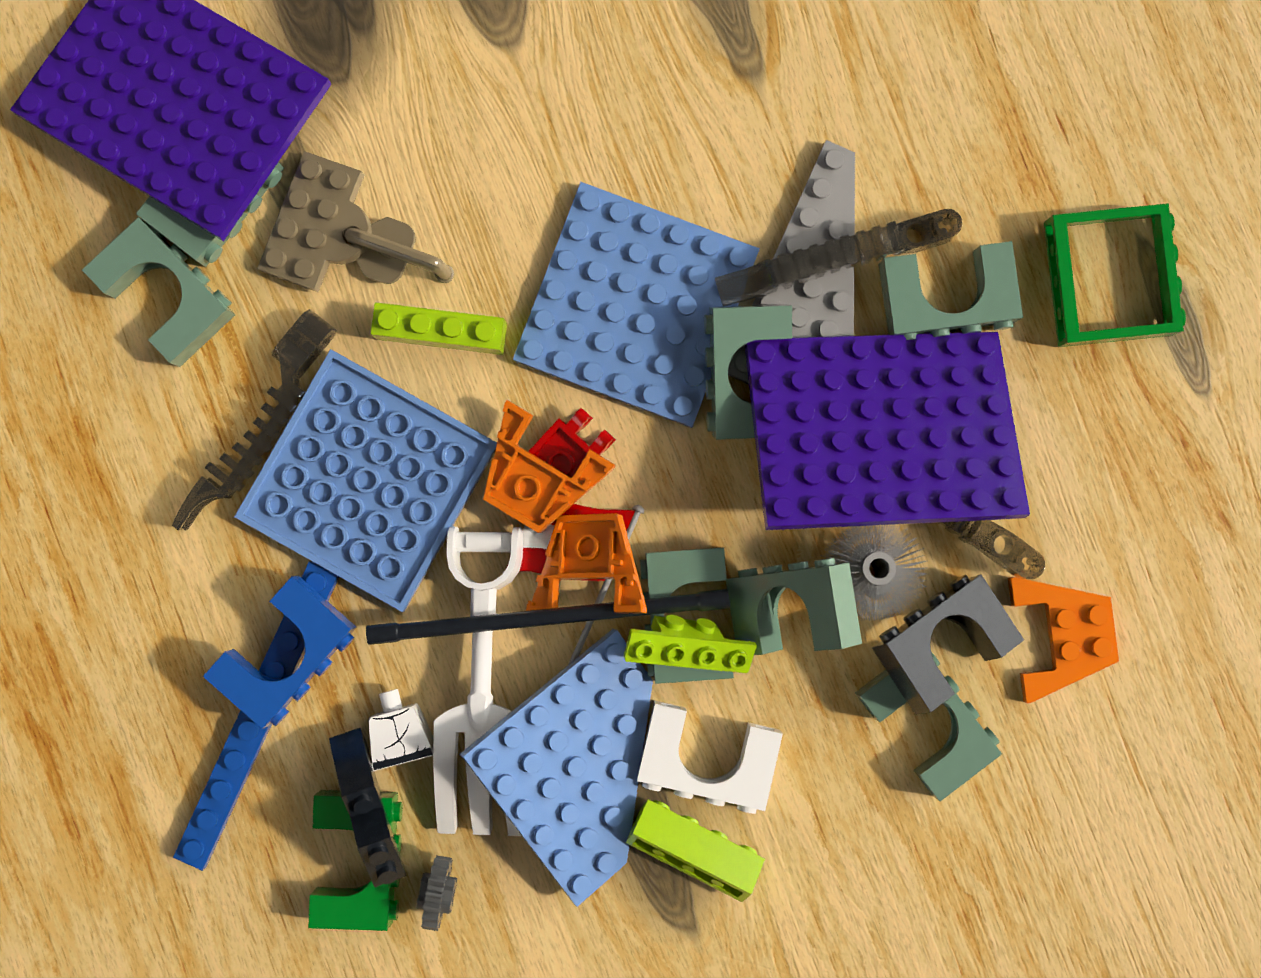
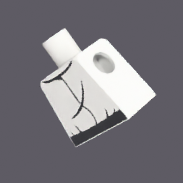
M398 689L380 693L379 697L383 712L369 717L373 771L433 756V736L419 705L415 703L402 707Z

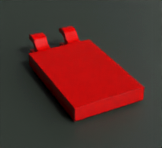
M580 408L567 424L558 418L528 452L572 478L589 449L601 455L616 439L604 429L589 446L577 434L593 418L584 409Z

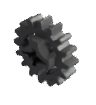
M436 855L431 867V873L425 872L422 875L416 905L417 909L424 910L422 929L438 931L443 919V913L449 914L452 911L458 878L450 877L453 861L450 857Z

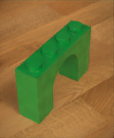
M320 790L314 795L312 829L353 831L351 818L341 797L340 790ZM380 792L400 853L401 834H396L397 822H401L403 804L398 802V792ZM400 879L378 887H374L372 881L356 888L317 887L310 894L308 928L388 931L393 920L398 919L399 901L394 900V887H399Z

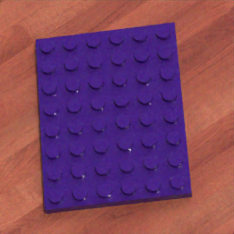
M88 0L10 110L26 122L224 242L332 84L325 76L195 0Z
M998 332L950 333L948 336L933 337L932 334H916V339L906 340L904 335L808 337L755 340L744 345L765 530L1022 519L1030 515Z

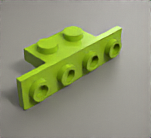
M667 615L666 617L654 616L651 625L653 631L630 629L623 657L626 662L748 673L757 645L751 641L724 639L717 624L709 619L689 620L676 615Z

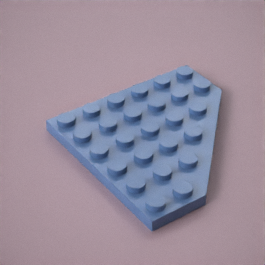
M615 629L609 631L460 753L576 907L627 863L629 844L625 842L632 829L639 782L637 781V776L643 754L653 684L652 678L648 676L641 663L625 661L623 654L626 642Z

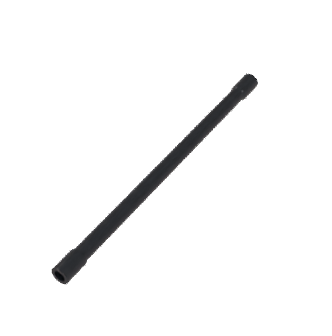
M728 589L701 591L696 594L644 599L647 613L614 612V602L401 624H375L366 626V639L368 645L394 643L407 639L683 611H710L729 609L730 601Z

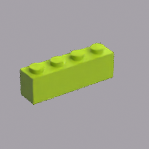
M375 302L371 335L381 341L503 355L507 323L501 317Z
M648 799L641 807L625 842L740 902H743L752 895L765 858L757 855L753 848L746 845H737L729 841L724 833L717 830L710 831L700 826L696 819L687 815L680 816L671 811L668 805L657 800L651 801Z

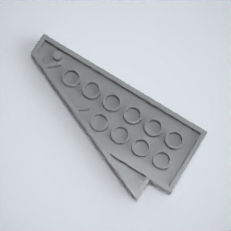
M828 140L825 141L752 306L792 305V338L854 336L855 152ZM743 345L734 353L730 360L728 376L749 384L745 346Z

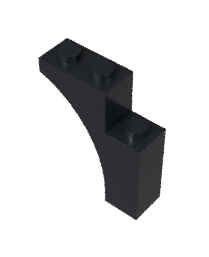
M361 728L329 738L341 797L351 818L357 849L374 887L390 884L397 879L407 876L385 810L375 771L372 768L369 747Z

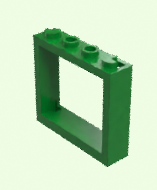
M1169 203L1052 215L1044 222L1058 348L1167 337L1184 331L1183 326L1186 323L1185 310L1181 308L1180 303L1182 281L1177 276L1176 269L1179 254L1177 246L1173 243L1172 231L1174 230L1175 220L1173 214L1170 213ZM1151 218L1164 324L1079 332L1067 226Z

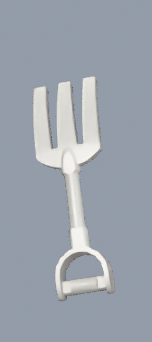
M449 527L446 552L448 567L457 581L471 588L470 616L496 614L497 590L511 583L520 571L523 558V532L521 527H514L512 532H459L458 527ZM460 552H511L508 567L500 577L492 582L476 583L467 577L461 567ZM493 631L472 633L471 690L467 696V704L456 706L434 720V795L437 831L440 834H455L458 827L457 755L459 732H465L466 749L512 712L507 708L493 704V695L491 694ZM466 763L473 835H490L493 828L492 796ZM506 816L508 836H521Z

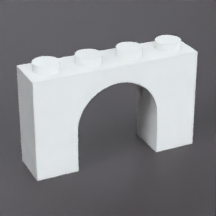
M654 700L637 781L643 782L642 787L654 791H661L662 787L673 789L674 795L692 799L693 794L706 797L705 801L707 803L717 806H724L725 802L737 804L738 810L756 814L757 809L766 810L783 735L779 729L748 722L741 755L736 766L721 777L712 779L702 778L687 770L679 757V743L687 713L686 708Z

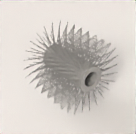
M873 525L870 528L867 526V529L866 526L863 529L862 526H855V528L850 526L852 532L849 528L848 530L846 529L845 534L848 535L847 537L844 535L842 539L839 536L842 540L839 543L840 545H838L841 548L838 550L839 552L829 546L832 549V552L829 554L836 556L834 557L835 564L840 562L849 563L854 595L856 597L855 602H857L856 606L857 609L859 607V610L861 607V616H863L864 612V620L866 609L868 616L869 607L871 610V621L872 616L875 620V615L877 620L878 610L879 620L880 616L882 619V614H886L883 617L885 619L886 616L888 619L889 612L893 613L892 609H896L898 613L899 607L903 610L900 601L904 605L907 603L905 600L907 596L904 594L907 592L906 590L914 591L917 589L905 585L918 579L917 577L927 574L920 573L914 578L913 576L919 573L915 571L921 569L903 567L927 561L896 565L915 559L911 558L895 563L920 550L899 557L918 544L905 548L914 540L912 539L906 543L904 542L906 536H904L901 542L896 540L892 545V541L898 534L896 532L894 536L892 535L894 527L893 530L890 529L887 533L885 530L884 533L883 525L881 531L879 526L877 534L876 525L872 532ZM870 565L874 568L875 576H872L870 573Z

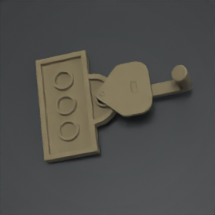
M306 151L303 152L257 268L261 272L315 292H319L330 263L343 265L355 260L358 261L362 273L367 278L384 284H392L398 281L403 275L407 263L434 272L437 280L441 283H449L454 278L452 267L440 258L413 249L416 236L414 230L408 224L389 217L371 224L366 213L354 204L365 176L362 171Z

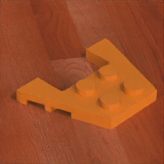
M506 400L503 408L504 414L501 428L497 435L498 441L495 455L491 462L483 500L537 533H541L614 470L616 465L589 449L575 475L572 478L518 446L520 438L534 415Z
M615 513L559 516L545 552L547 559L541 575H537L535 582H538L532 601H528L526 611L558 608L559 582L561 580L615 579L614 612L647 613L622 515Z
M1008 577L1011 606L1045 604L1053 665L1050 670L1020 673L1023 702L1032 703L1119 662L1111 597L1017 577Z

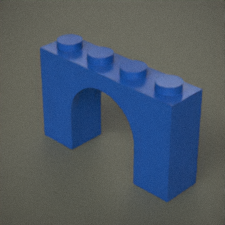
M291 576L269 601L289 618L303 635L305 654L300 667L287 678H272L258 671L235 649L225 651L203 676L261 729L271 724L276 727L289 713L286 709L293 699L298 702L309 691L311 686L307 683L315 674L320 677L332 665L333 662L329 658L337 649L340 652L344 651L355 638L351 633L357 627L300 576Z

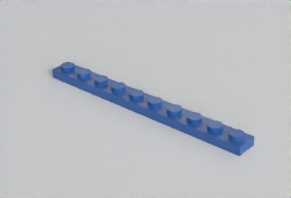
M309 561L301 578L329 601L339 576L313 561ZM285 615L259 669L261 673L272 678H287L298 669L305 653V642L301 631ZM240 710L173 858L201 871L207 867L271 725L261 729Z

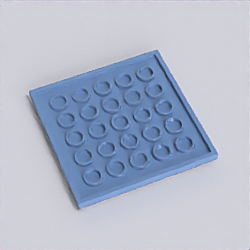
M580 182L514 354L513 361L692 428L706 392V380L711 379V367H706L705 348L710 347V334H705L704 315H710L709 307H733L739 305L760 248Z
M330 349L234 517L397 610L405 612L447 538L449 527H452L494 455L497 442Z

